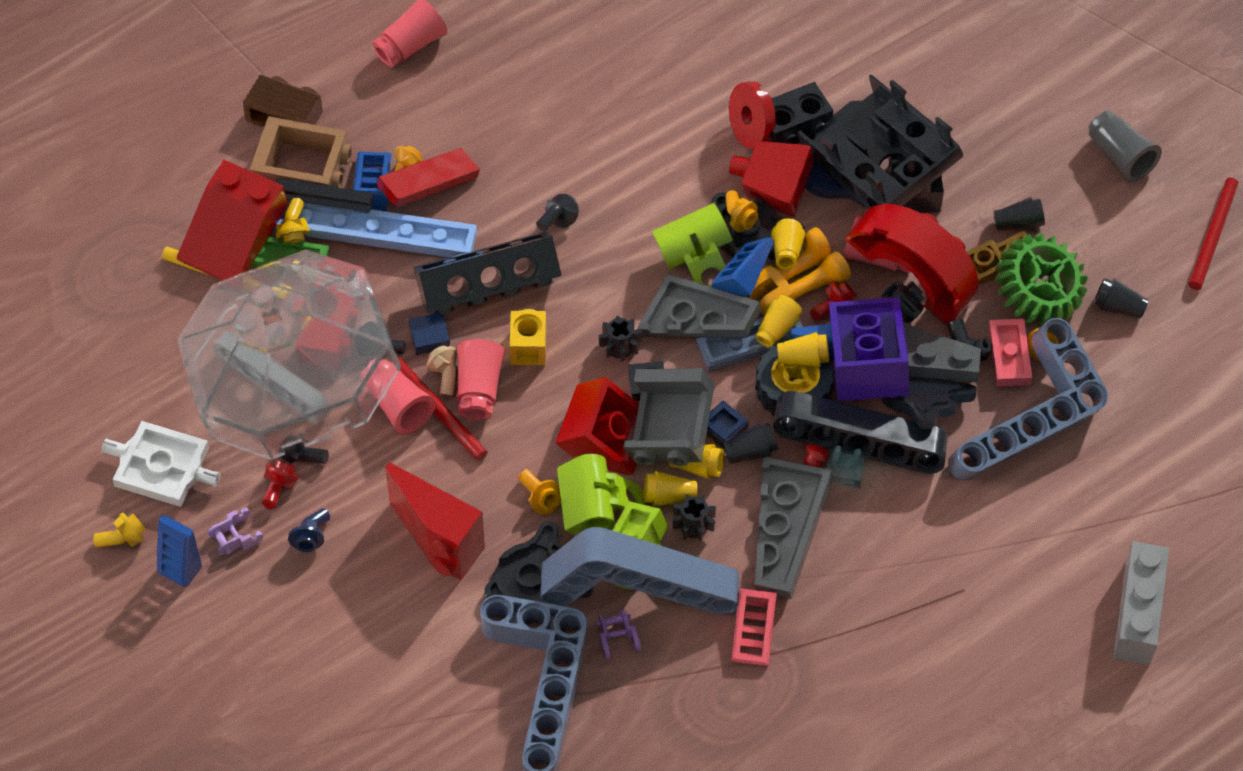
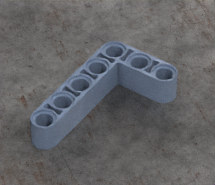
M1061 318L1049 319L1032 337L1033 349L1059 395L962 444L948 459V467L954 477L959 480L972 479L1089 419L1106 405L1108 401L1107 389L1067 321ZM1047 332H1051L1057 337L1058 344L1049 341L1046 335ZM1064 362L1074 367L1075 375H1071L1065 370ZM1082 393L1090 396L1093 406H1089L1083 401ZM1052 408L1060 410L1064 421H1059L1053 416ZM1022 423H1026L1033 428L1034 437L1024 432ZM992 438L998 439L1003 443L1004 452L996 450L993 446ZM963 453L970 455L974 459L975 467H969L963 462Z
M593 527L583 530L547 558L541 566V601L543 603L560 606L568 605L601 580L714 614L726 615L737 611L739 572L736 569L605 528Z
M503 595L490 596L483 601L480 607L481 628L484 636L495 642L546 650L522 754L523 771H558L587 645V619L580 610L572 607ZM496 615L505 617L501 621L490 620L491 617ZM530 622H538L542 624L541 626L536 628L526 626ZM568 628L578 630L574 634H566L563 631ZM559 661H567L571 663L567 667H558L555 665ZM552 694H559L564 698L559 701H551L547 697ZM544 728L556 730L551 735H543L539 731ZM536 762H544L549 765L542 770H536L531 767Z

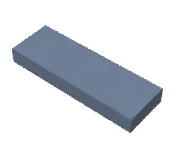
M763 318L755 321L747 337L696 338V346L708 373L766 354L769 348L760 344L755 338ZM800 321L793 328L802 327ZM792 329L777 343L791 340Z

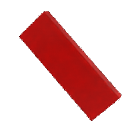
M458 148L382 175L378 178L377 186L395 207H399L478 178L480 168L462 148Z

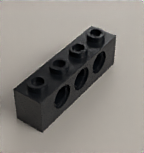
M546 231L413 267L423 307L429 313L434 312V314L439 313L441 315L452 312L455 305L466 302L468 306L479 305L488 301V296L498 293L502 297L515 295L521 292L520 287L531 284L536 288L552 284L554 282L553 278L562 276L553 236ZM520 258H528V269L524 273L516 274L514 271L516 261ZM487 267H495V278L491 282L483 283L481 281L482 271ZM454 276H461L463 278L462 287L456 292H449L447 289L449 280Z

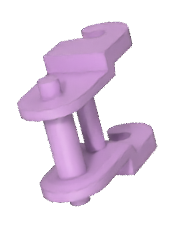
M243 508L240 515L236 510L227 514V520L212 525L208 530L209 537H216L220 544L218 548L220 555L230 554L240 547L246 550L263 540L264 536L261 531L255 532V537L252 538L250 534L245 536L239 535L234 525L249 517L250 512L248 508ZM231 531L234 538L227 541L223 533Z

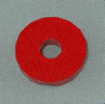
M755 81L742 82L736 85L730 95L728 107L729 120L734 135L739 143L745 148L754 149L757 142H770L772 137L769 138L770 131H774L776 124L772 99L767 91L761 90L760 86L762 85Z

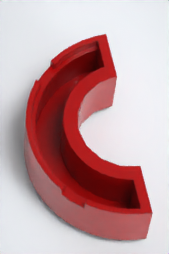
M883 203L869 208L844 238L869 261L877 258L888 259L909 270L920 281L925 290L926 302L924 307L946 326L951 321L957 320L977 293L978 275L971 258L965 251L964 242L958 237L952 236L940 226L937 219L931 214H921L903 206Z

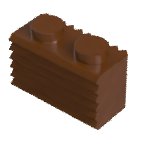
M260 74L252 89H250L249 94L246 95V99L243 100L245 120L248 123L252 122L254 125L258 124L260 127H265L268 116L315 125L323 112L321 95H318L315 90L306 86L299 88L290 85L278 76L270 78Z

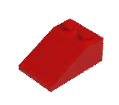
M223 159L204 190L177 254V260L237 288L288 208L284 186Z
M389 462L385 470L390 505L434 569L444 576L452 575L462 581L485 548L483 512Z

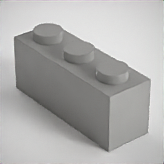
M1132 541L1125 563L1113 659L1145 665L1151 664L1158 643L1169 555L1168 547Z

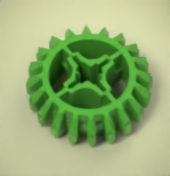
M1043 233L1037 234L1034 238L1029 234L1021 240L1013 241L1009 245V249H1005L1000 255V261L996 264L995 268L999 274L995 277L994 283L1002 286L998 290L997 296H1006L1008 299L1005 302L1004 308L1013 306L1016 309L1014 317L1024 314L1026 316V324L1032 323L1036 319L1041 327L1049 319H1068L1074 314L1073 311H1076L1082 305V298L1087 292L1084 285L1087 283L1088 276L1081 274L1085 264L1076 263L1075 261L1078 252L1070 254L1066 250L1068 242L1062 243L1059 246L1056 242V236L1050 237L1046 241ZM1048 276L1044 282L1040 280L1038 283H1034L1038 278L1042 279Z

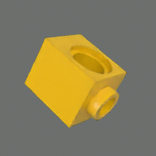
M533 309L511 311V365H546V311H536ZM525 334H532L533 336H523V335H525Z

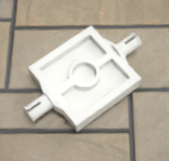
M141 421L135 435L126 444L112 441L108 438L102 444V453L120 458V465L112 479L114 487L181 507L189 489L196 481L213 487H217L220 481V472L202 468V462L209 450V444L207 440Z

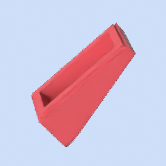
M740 588L731 662L768 667L777 593ZM745 605L766 608V614L745 611ZM744 619L765 621V627L744 625L743 621ZM742 632L764 635L763 641L742 638ZM740 647L762 648V655L740 653Z

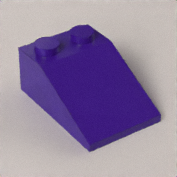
M900 298L829 302L838 401L910 396L909 361Z

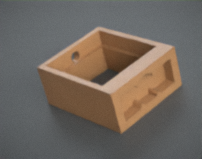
M268 116L249 171L273 182L276 179H285L342 188V170L344 165H349L351 161L352 145H348L347 132L345 130ZM283 143L330 151L323 175L275 167Z

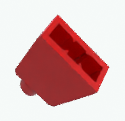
M760 141L755 144L751 158L733 155L729 166V174L743 177L742 186L748 198L754 201L755 197L760 198L775 210L795 217L815 160L811 146Z

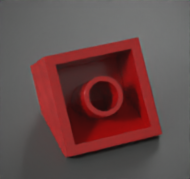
M606 376L576 385L555 444L573 458L585 454L601 455L606 458L607 470L632 475L637 463L633 461L623 447L624 441H633L639 403Z

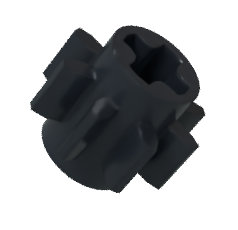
M896 281L882 294V298H900L904 323H910L915 320L924 309V305L921 303L925 299L922 296L923 292L913 281L909 282L906 286L902 281Z
M616 316L609 323H602L603 334L599 335V346L606 347L607 358L612 356L625 361V358L630 356L631 353L638 354V343L642 342V330H634V319L628 320Z
M687 494L682 505L674 503L673 514L675 517L672 518V528H680L684 540L689 537L698 538L701 541L706 530H715V520L713 518L716 517V506L708 507L704 495L701 497H690Z

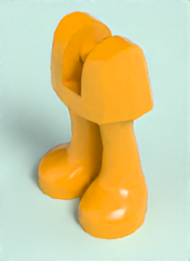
M814 227L805 234L804 249L799 254L796 266L789 270L781 269L778 266L763 267L752 294L747 296L752 300L763 297L759 303L762 308L761 313L765 316L773 299L777 300L780 295L796 300L810 291L830 285L834 280L839 284L843 281L846 282L851 278V271L847 261L839 252L834 251L831 253L829 242L824 233L819 228ZM820 265L816 270H814L810 274L802 277L801 279L791 284H788L787 281L789 279L809 270L812 267Z

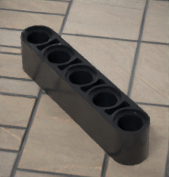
M786 391L780 394L777 399L773 429L775 433L783 438L926 474L938 473L945 466L948 436L939 427L934 426L931 429H922L913 420L797 391Z

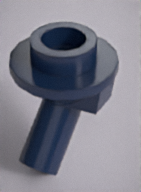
M322 508L306 517L300 526L289 532V544L301 552H311L324 544L325 536L317 528L330 520L329 512Z

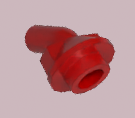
M835 280L832 281L825 289L829 298L810 310L811 317L815 321H819L830 314L829 302L854 301L857 297L855 291L845 281L840 284Z
M276 459L274 464L266 463L264 478L271 481L262 501V505L267 509H274L284 487L292 489L300 478L298 474L294 473L296 466Z

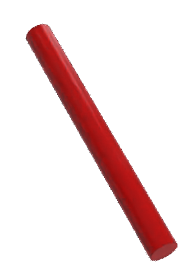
M1226 178L1188 284L1194 290L1202 289L1239 184L1235 178Z
M400 357L395 358L390 364L395 365L417 387L434 398L435 409L433 414L477 461L484 459L488 451Z

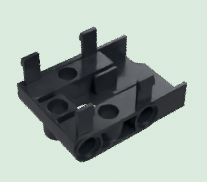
M870 74L869 80L872 93L864 100L850 101L826 120L827 126L816 130L814 140L809 139L801 131L798 132L801 145L811 146L814 160L868 209L883 203L904 206L911 199H921L931 192L932 182L962 159L963 152L951 137L952 127L939 117L935 118V124L906 101L905 94H907V91L894 80L889 82L890 90ZM892 156H901L906 160L894 169V178L880 167L885 159Z

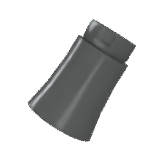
M1105 110L1096 116L1088 127L1089 136L1117 166L1127 182H1137L1147 176L1161 158L1162 148L1144 137L1122 117L1117 116L1110 110Z

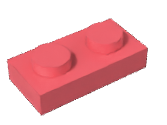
M1024 319L989 320L988 333L989 341L992 345L991 356L996 387L1031 385L1033 377Z

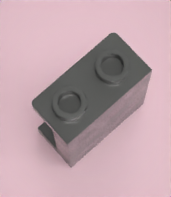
M703 368L636 369L634 383L641 390L633 441H624L623 449L635 463L644 466L654 465L655 462H669L677 466H685L689 462H702L715 385Z

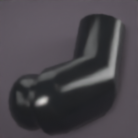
M962 319L954 320L947 324L951 339L981 348L980 361L988 358L992 352V345L987 339L975 340L970 338Z

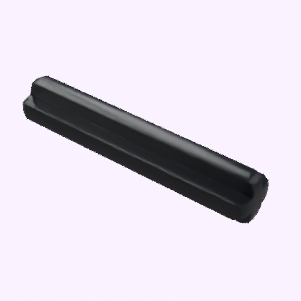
M276 179L275 181L284 186L286 198L289 201L293 198H299L304 203L362 212H370L373 207L374 198L371 192L285 179Z

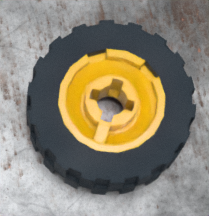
M777 346L769 348L768 352L760 358V364L758 363L756 371V396L758 401H761L762 407L770 411L771 415L775 416L777 399L780 394L786 391H797L831 400L834 384V368L831 367V360L829 363H821V367L779 364ZM791 378H797L793 382L789 381Z

